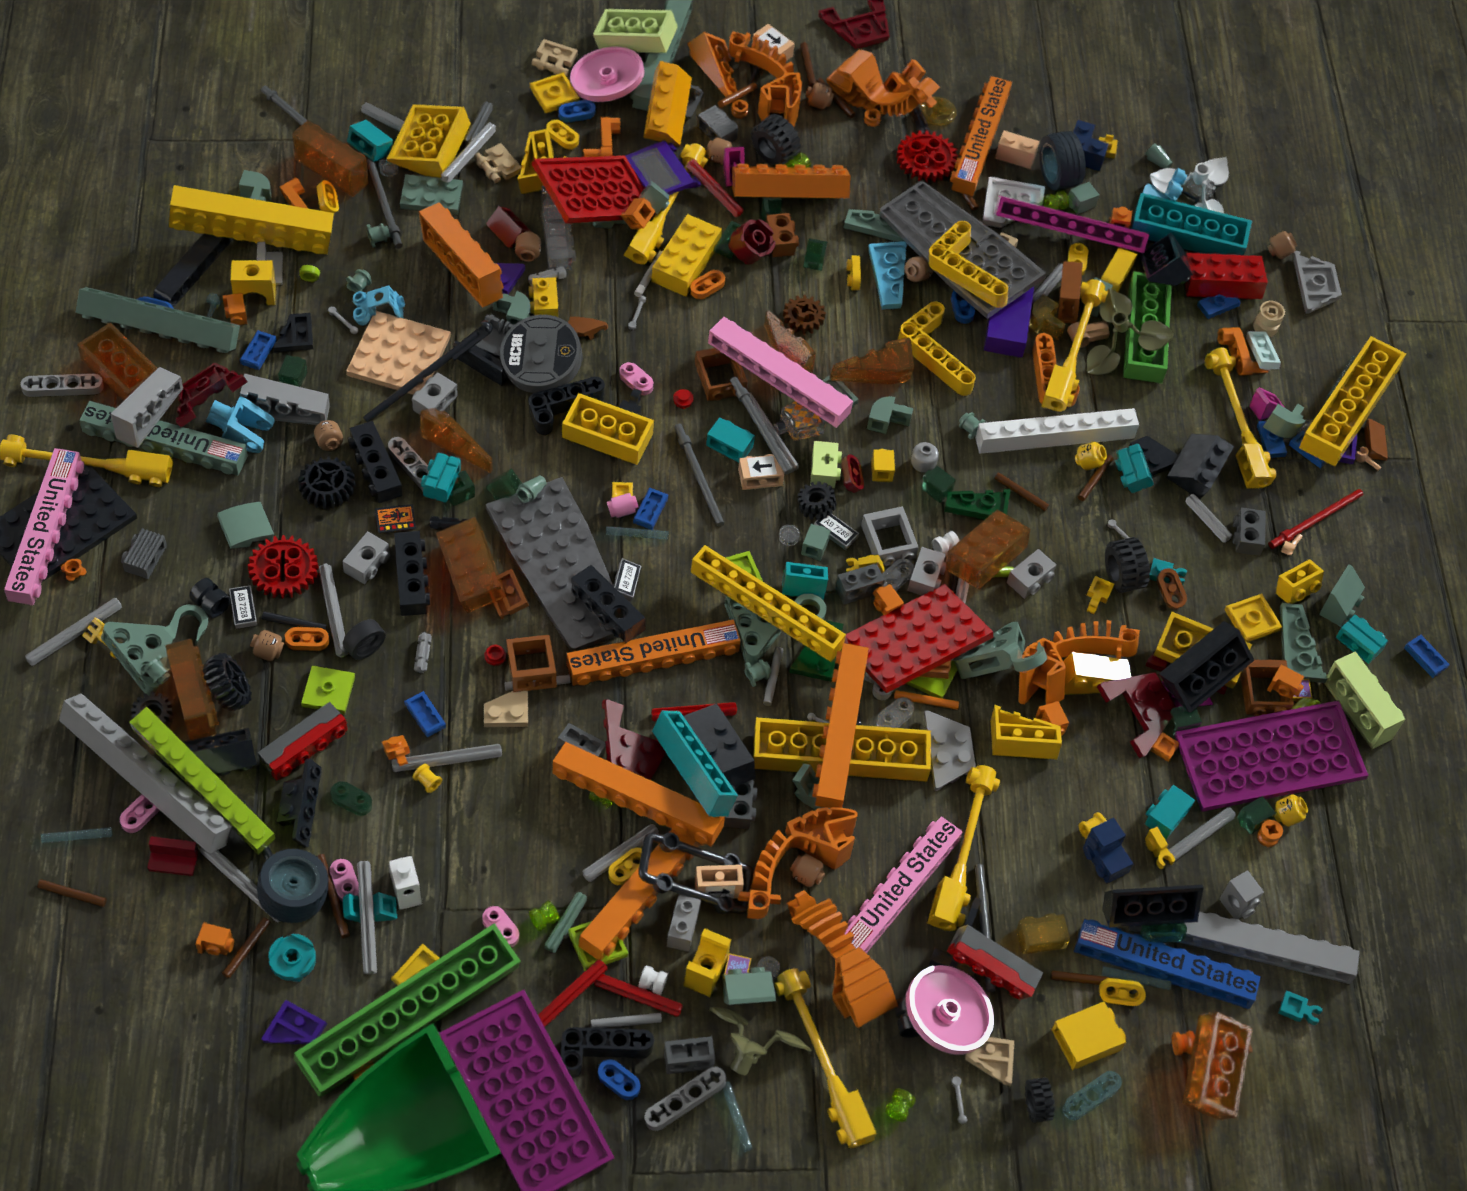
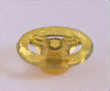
M933 97L937 103L932 107L933 113L930 117L925 111L927 105L923 103L920 106L926 122L932 125H947L956 117L954 104L943 97ZM950 115L945 120H936L938 116Z

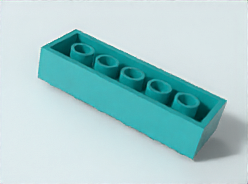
M1141 193L1131 229L1149 234L1148 240L1155 242L1172 232L1183 249L1202 254L1244 255L1252 220Z

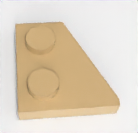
M511 691L485 703L484 727H528V691Z
M988 1037L978 1049L967 1053L965 1060L1006 1086H1011L1014 1040Z

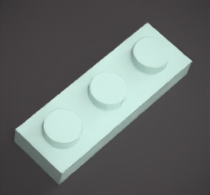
M1247 331L1246 339L1259 368L1264 370L1279 369L1281 362L1267 332Z

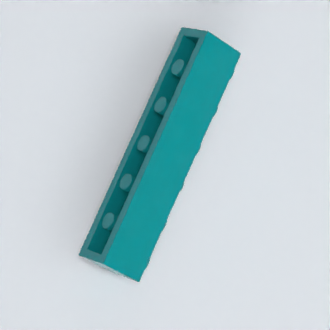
M662 710L652 730L653 734L706 813L712 817H728L738 797L737 793L680 711Z

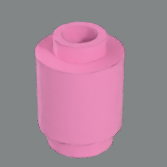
M630 493L611 498V501L607 502L611 518L615 516L619 518L636 513L635 508L639 507L636 497L631 496Z

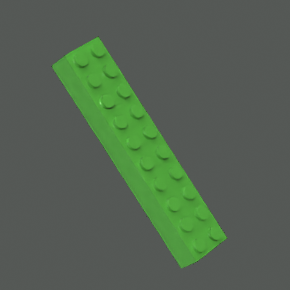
M494 923L294 1053V1060L319 1098H321L368 1065L387 1055L410 1037L439 1021L518 969L521 961Z

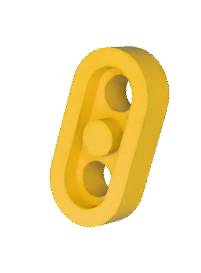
M560 120L548 122L546 129L549 130L550 138L563 148L574 149L579 145L578 133Z
M323 180L317 185L320 210L335 214L339 210L336 189L329 181Z
M1074 243L1069 248L1067 262L1083 263V276L1087 267L1088 248L1082 243Z
M851 255V259H847V271H850V275L847 277V286H851V290L859 291L861 283L860 256Z
M641 848L629 850L610 865L608 877L613 884L624 885L639 868V864H635L633 861H640ZM617 873H622L623 876H622V877H617L616 874H617Z
M1108 978L1099 985L1100 996L1107 1003L1138 1006L1143 1003L1146 997L1144 987L1136 981ZM1110 986L1114 987L1113 991H1107L1106 989ZM1132 989L1137 990L1135 994L1129 993Z

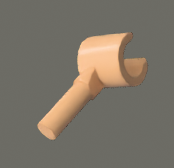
M1360 447V452H1356V460L1362 463L1366 462L1379 471L1381 467L1368 456V448Z
M1298 534L1291 543L1285 541L1281 552L1291 556L1302 535Z

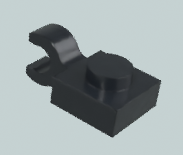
M634 388L629 401L622 400L619 408L639 415L641 406L638 404L641 400L640 394L642 391Z

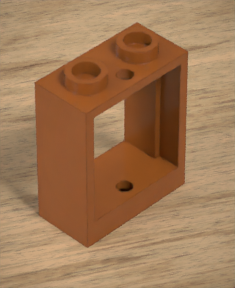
M1063 261L1057 322H1077L1083 263Z
M716 348L696 351L695 366L708 401L736 396V390L731 383L711 386L705 368L730 363L735 377L738 378L743 388L747 389L748 383L742 365Z
M550 635L506 639L513 692L557 687ZM546 652L548 667L517 671L515 655Z
M1254 660L1241 671L1240 677L1246 714L1260 716L1291 710L1294 705L1293 698L1290 699L1280 695L1281 702L1254 701L1251 677L1274 678L1281 664L1287 667L1286 660Z

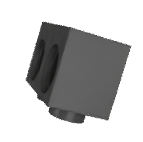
M1241 508L1239 514L1234 516L1233 527H1236V532H1234L1233 544H1236V553L1261 555L1265 546L1266 511Z
M876 563L839 574L835 588L843 605L874 596V590L884 586L885 579Z
M568 723L558 737L554 752L558 754L564 743L567 742L603 759L606 745L604 741Z
M754 780L733 787L736 793L744 792L746 795H738L728 817L724 819V827L750 829L751 821H755L756 808H752V801L757 799V788H753ZM740 811L743 812L745 815L740 816L737 815L735 812Z
M712 1036L665 1041L664 1058L666 1074L708 1070L714 1067L715 1054Z

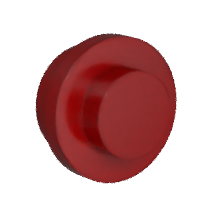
M686 389L678 390L674 393L673 401L679 408H688L693 403V394Z
M491 645L485 651V661L492 666L501 665L506 659V652L499 645Z

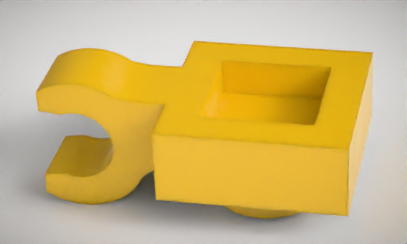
M868 555L858 558V561L855 558L846 559L848 566L854 565L852 568H847L846 572L877 563L881 573H884V564L879 555Z
M1097 576L1094 577L1086 595L1092 598L1087 612L1095 614L1100 601L1106 604L1114 583Z
M1158 827L1150 829L1145 838V843L1149 851H1152L1155 857H1158L1156 861L1157 866L1160 869L1164 868L1165 863L1163 859L1168 860L1169 864L1173 865L1175 857L1167 849L1168 843Z

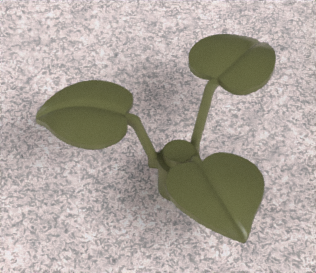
M1109 288L1105 303L1101 302L1100 315L1105 322L1113 323L1114 325L1112 348L1110 349L1106 345L1094 347L1087 356V372L1091 375L1100 376L1109 374L1118 367L1120 356L1114 352L1118 332H1126L1131 328L1136 334L1140 335L1138 342L1143 349L1156 351L1173 339L1174 335L1171 329L1161 322L1152 320L1144 322L1141 331H1139L1128 319L1132 311L1131 300L1127 296Z
M710 1007L708 1010L713 1011L723 1020L736 1024L739 1028L738 1034L731 1033V1038L736 1045L734 1051L736 1055L730 1066L732 1070L739 1074L747 1075L752 1063L756 1064L761 1055H766L767 1049L775 1041H782L788 1045L805 1049L809 1055L812 1052L800 1038L776 1030V1035L762 1047L758 1043L742 1036L744 1025H748V1021L743 1016L725 1008Z

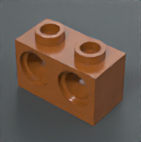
M790 214L767 215L766 223L773 230L774 234L772 237L773 241H775V247L771 252L772 257L795 255L796 247H799V239L794 234L795 223L794 220L791 221Z

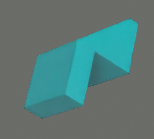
M380 892L372 895L374 922L397 919L396 897ZM352 894L343 896L344 918L361 923L359 896Z

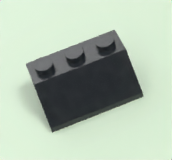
M1191 434L1166 478L1190 494H1195L1200 500L1211 489L1234 446L1217 435Z

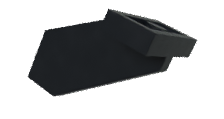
M975 897L965 925L972 926L982 899ZM937 948L934 949L928 967L938 965L950 966L965 972L972 978L974 977L975 972L972 971V967L966 963L957 962L950 953Z

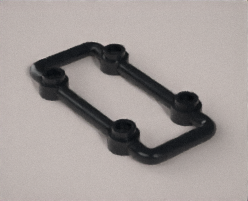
M651 832L645 836L638 874L642 881L652 884L653 889L657 893L663 894L667 891H672L687 897L700 899L702 902L714 905L715 910L720 914H726L729 911L743 914L748 911V901H741L740 905L734 903L733 898L728 894L716 897L675 883L666 873H661L658 876L648 874L652 842L660 844V848L664 852L670 853L676 849L720 865H742V872L745 873L743 892H750L752 890L754 871L749 865L740 862L737 855L729 853L722 856L681 842L678 836L672 832H668L664 836Z

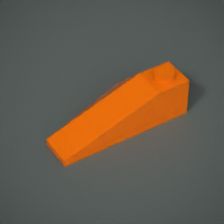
M703 32L687 43L692 59H694L725 97L737 92L736 82L731 77L734 71L732 67H729L731 56L728 53L725 40Z

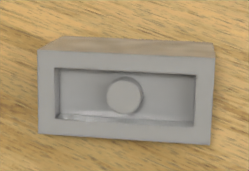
M257 242V260L273 261L276 285H282L283 253L267 252L266 243Z

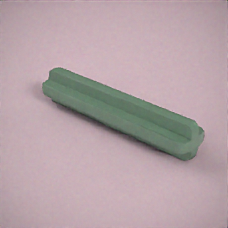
M580 892L575 894L546 941L545 949L552 953L557 951L568 933V929L571 928L587 902L586 895Z

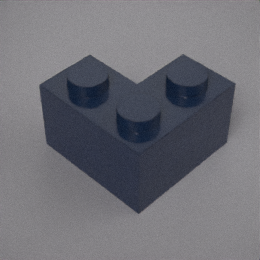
M1077 120L1073 132L1081 142L1085 165L1087 168L1100 171L1109 143L1092 138L1095 128L1094 124Z
M1114 817L1091 828L1083 846L1085 856L1093 862L1097 874L1107 884L1128 874L1134 864L1122 847L1126 835Z

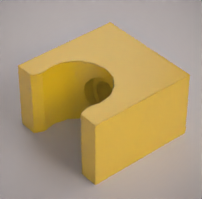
M232 260L231 286L233 294L260 293L266 297L267 305H275L276 282L273 261Z
M707 929L703 930L695 957L692 962L689 961L686 967L684 987L711 997L728 959L731 939ZM709 965L712 967V969L710 970L702 966Z

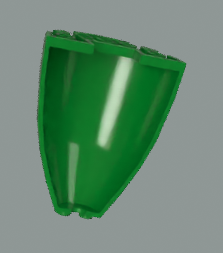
M431 1024L398 1045L363 1072L337 1098L298 1151L297 1156L300 1161L296 1164L302 1176L307 1174L311 1183L307 1184L309 1191H406L420 1188L464 1172L501 1154V1151L497 1147V1143L457 1066L454 1064L446 1045L441 1040V1036L434 1024Z

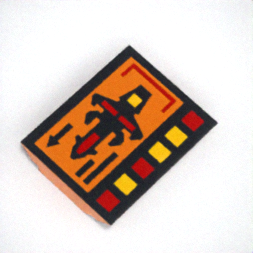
M413 504L375 508L378 533L416 529Z

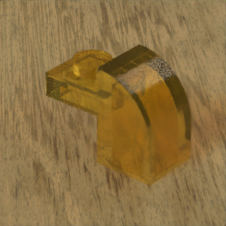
M1044 294L1033 305L1029 320L1030 327L1037 335L1043 330L1056 340H1059L1063 335L1066 324L1055 317L1059 304Z

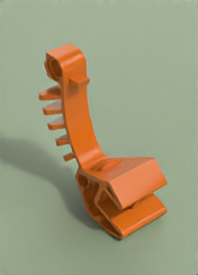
M733 31L729 39L728 53L731 57L735 58V62L742 60L754 64L777 78L761 87L758 115L761 121L766 119L770 113H782L783 118L788 120L794 128L798 118L802 90L800 74L794 73V64L792 62L786 64V55L784 53L777 59L778 47L776 45L769 53V41L765 39L759 51L760 35L755 34L752 46L748 47L751 34L747 32L744 35Z
M860 49L826 79L830 87L846 103L859 108L863 107L866 110L871 108L878 109L881 106L882 115L888 113L889 116H893L896 114L897 117L906 115L919 104L925 103L928 108H932L937 103L932 95L940 88L931 78L926 77L919 82L913 76L907 83L911 88L910 90L901 93L887 92L873 53Z
M1107 620L1106 636H1098V621H1093L1092 636L1086 635V625L1081 623L1079 637H1075L1073 628L1068 627L1066 639H1063L1061 633L1057 631L1054 632L1053 642L1042 638L1030 644L1023 652L1022 659L1034 655L1037 652L1038 642H1040L1046 652L1047 660L1034 669L1019 672V703H1027L1039 687L1046 690V704L1056 701L1060 702L1064 699L1066 667L1062 660L1063 657L1069 656L1072 652L1114 655L1120 660L1121 656L1132 657L1138 651L1140 630L1126 628V625H1121L1119 638L1110 637L1111 621Z
M828 807L818 808L816 811L812 810L803 814L802 818L799 816L788 821L785 830L787 839L778 830L772 840L767 843L765 850L760 854L753 873L752 890L750 892L740 891L738 895V901H748L747 918L762 919L768 913L769 904L780 905V895L771 894V882L779 861L790 848L803 850L833 870L848 861L851 857L855 837L852 835L858 816L857 812L840 807H831L830 809ZM759 902L762 903L764 906L756 907L754 903Z
M805 890L795 894L796 899L787 903L792 916V922L800 925L803 929H807L811 935L816 936L835 959L832 998L843 1017L846 1019L851 1016L855 1026L859 1028L897 1007L896 997L886 972L862 948L854 947L852 944L854 935L852 932L845 934L848 924L846 921L841 922L842 914L840 911L836 913L837 908L832 904V901L827 899L816 904L815 898L808 895Z

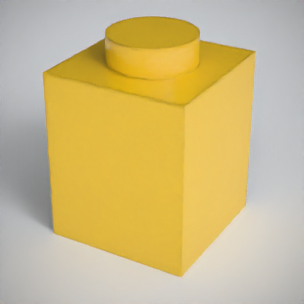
M873 450L871 460L872 481H893L895 472L894 450Z

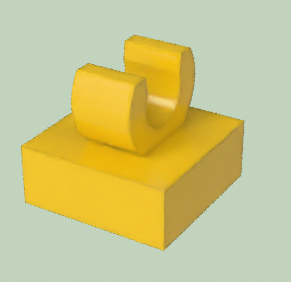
M1106 134L1105 138L1099 137L1100 141L1109 143L1105 157L1115 159L1118 140L1113 139L1114 135Z

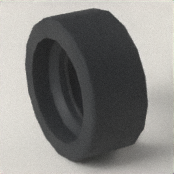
M367 619L349 630L344 637L343 647L352 658L361 660L369 657L381 647L385 641L386 633L375 620Z

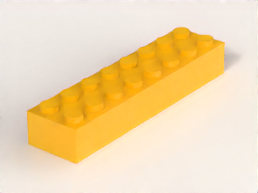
M174 185L170 203L169 228L192 231L198 234H210L216 237L233 238L239 241L265 242L268 245L292 248L297 251L303 250L316 254H328L334 213Z
M1370 336L1305 432L1299 449L1336 466L1399 371L1406 353Z
M756 717L753 742L755 769L798 772L803 764H809L816 773L817 764L822 765L823 758H819L820 747L826 743V739H822L824 725L828 726L829 723ZM856 725L848 776L927 782L931 770L930 730Z

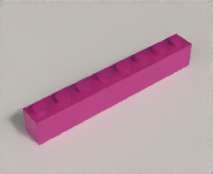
M1000 195L994 212L995 215L1141 253H1144L1149 234Z

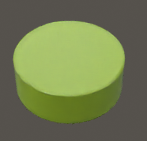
M303 265L300 268L299 276L303 280L314 282L319 279L320 270L317 267Z

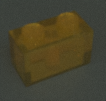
M1051 913L1040 918L1033 916L1025 917L1019 921L1016 928L1022 954L1066 949L1070 941L1064 914L1056 915Z

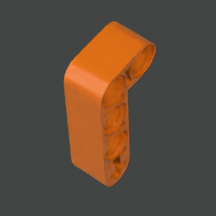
M1040 333L1036 336L1032 349L1038 397L1041 404L1043 403L1054 366L1057 365L1053 338L1047 333ZM1079 385L1077 387L1076 392H1071V395H1074V399L1071 406H1073L1076 403L1080 390Z

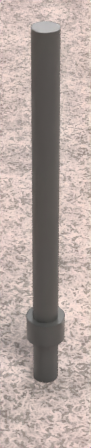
M368 159L366 163L388 225L390 238L393 239L395 248L400 249L403 244L400 239L399 227L395 224L375 163Z
M733 377L730 382L736 390L737 398L740 402H743L785 474L791 473V467L750 400L749 392L746 388H743L737 377Z
M681 423L676 424L674 428L679 437L678 443L684 449L715 523L720 527L724 525V520L693 452L690 437L686 435Z
M976 864L974 868L977 898L982 899L978 908L980 930L983 935L990 938L984 868L982 864ZM985 976L986 991L994 992L995 985L990 982L991 979Z

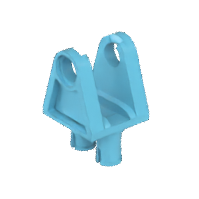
M240 396L235 407H229L215 400L206 422L223 429L224 433L221 438L246 444L248 452L260 453L264 447V440L242 425L268 431L274 425L275 419L248 399Z

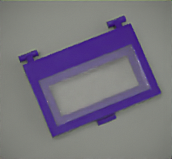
M665 140L625 155L644 188L653 181L671 195L684 189L701 186L696 177H693V179L690 177L674 154L677 151L672 143L668 145Z

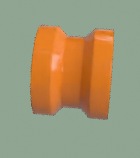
M1275 820L1265 821L1257 833L1258 841L1266 847L1275 846L1283 834V827Z
M1187 1031L1185 1034H1180L1179 1032L1172 1033V1048L1176 1056L1182 1055L1185 1052L1188 1054L1196 1053V1038L1193 1031Z

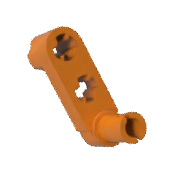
M601 117L602 147L600 149H583V157L612 156L611 134H620V118Z
M294 178L279 187L290 206L308 209L299 197L305 190L298 178Z
M1241 328L1218 329V344L1228 345L1231 356H1234L1236 359L1235 369L1238 375L1268 373L1269 370L1260 369L1257 361L1251 360Z

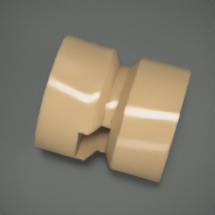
M1265 301L1261 305L1254 321V330L1267 332L1269 337L1274 336L1285 315L1283 306L1276 301Z

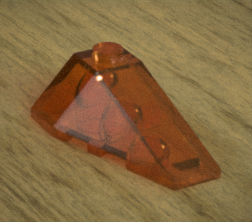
M767 311L764 325L772 348L784 354L785 357L794 363H798L803 369L813 373L816 353L801 336L795 337L793 335L794 331L791 328H784L783 322L773 313Z
M908 337L890 341L885 344V348L878 351L873 348L861 358L854 356L833 365L829 378L831 381L879 384L905 383L910 380L914 370L911 339Z
M436 408L425 409L420 412L421 437L489 473L493 471L492 458L448 413L439 411Z

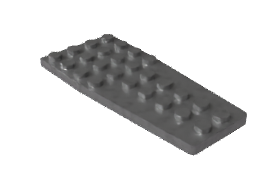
M923 181L918 182L880 208L882 219L919 256L923 257L928 265L929 248L956 222L967 221L970 223L971 242L958 255L1007 284V305L1046 278V273L1006 239ZM935 271L948 286L987 319L1002 309L993 307Z
M563 477L547 482V485L532 502H522L516 493L486 504V510L510 557L571 652L579 651L614 638L615 636L607 625H603L598 616L593 611H589L580 598H576L571 591V578L590 565L611 584L612 581L588 524Z

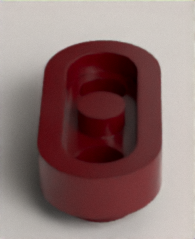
M849 454L841 460L844 486L848 491L857 493L864 488L861 465L854 455Z

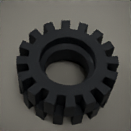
M817 481L816 485H814V482L810 483L811 486L806 484L804 489L801 488L800 493H798L800 512L806 518L809 516L812 520L814 517L820 520V516L826 518L827 513L831 515L832 510L835 511L836 509L835 492L832 486H828L825 482L821 485L819 481ZM815 499H823L820 502H811Z
M151 692V696H148L147 693L143 694V699L139 696L137 698L138 703L134 701L132 704L133 708H131L132 718L136 717L146 707L149 709L157 708L161 710V715L158 718L168 728L171 727L170 722L173 723L174 713L171 702L166 696L163 698L161 693H158V696H156L155 692Z
M1046 1077L1027 1080L1025 1082V1102L1029 1118L1033 1123L1053 1120L1055 1112L1053 1104L1055 1103L1049 1080Z

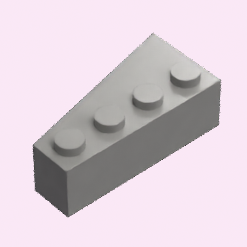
M161 367L152 373L111 413L116 438L138 448L183 390L181 376Z
M244 374L248 382L241 387L240 396L274 417L275 421L318 425L320 422L327 420L330 408L328 394Z

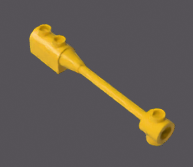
M686 144L679 156L682 158V164L685 166L684 168L688 174L690 170L686 166L690 160H696L702 168H704L708 161V158L705 157L706 150L699 144ZM679 192L669 195L668 201L670 203L664 211L660 210L644 228L637 230L624 254L625 257L638 264H646L647 261L652 262L657 253L653 251L654 248L659 249L664 240L661 236L665 216Z
M1091 279L1087 283L1082 282L1080 298L1085 307L1069 356L1066 358L1063 366H1054L1041 407L1054 411H1064L1067 406L1071 407L1074 395H1071V392H1076L1079 380H1076V357L1092 308L1099 306L1101 302L1105 303L1108 291H1105V285L1099 280Z
M1217 348L1206 355L1205 367L1213 369L1214 374L1222 376L1241 429L1242 447L1235 456L1247 488L1267 487L1276 478V470L1269 468V452L1263 451L1262 446L1248 428L1229 374L1236 364V359L1234 356H1229L1226 348Z
M10 434L7 436V440L3 439L0 444V460H4L3 464L9 467H16L17 462L23 463L25 457L50 460L53 452L27 449L24 442L25 439L18 435ZM128 450L126 458L104 460L81 456V460L84 461L86 466L105 468L106 470L124 475L129 478L128 482L133 484H141V480H149V485L154 487H161L162 482H169L173 466L170 455Z
M979 765L975 768L971 767L966 777V783L970 785V789L975 793L959 858L950 878L945 876L937 885L927 923L943 930L954 931L957 929V926L962 927L966 915L961 913L962 906L967 907L971 897L970 894L966 893V863L983 797L990 795L992 791L996 792L1000 784V780L995 778L996 771L989 766Z
M797 968L784 971L777 977L778 982L775 983V989L779 996L784 995L786 1000L794 999L827 1077L831 1099L830 1105L832 1108L828 1109V1115L832 1122L838 1121L841 1129L837 1130V1136L840 1143H847L849 1148H855L874 1141L876 1131L858 1090L848 1093L839 1077L835 1074L802 997L807 992V989L811 988L808 974L805 970L799 972Z

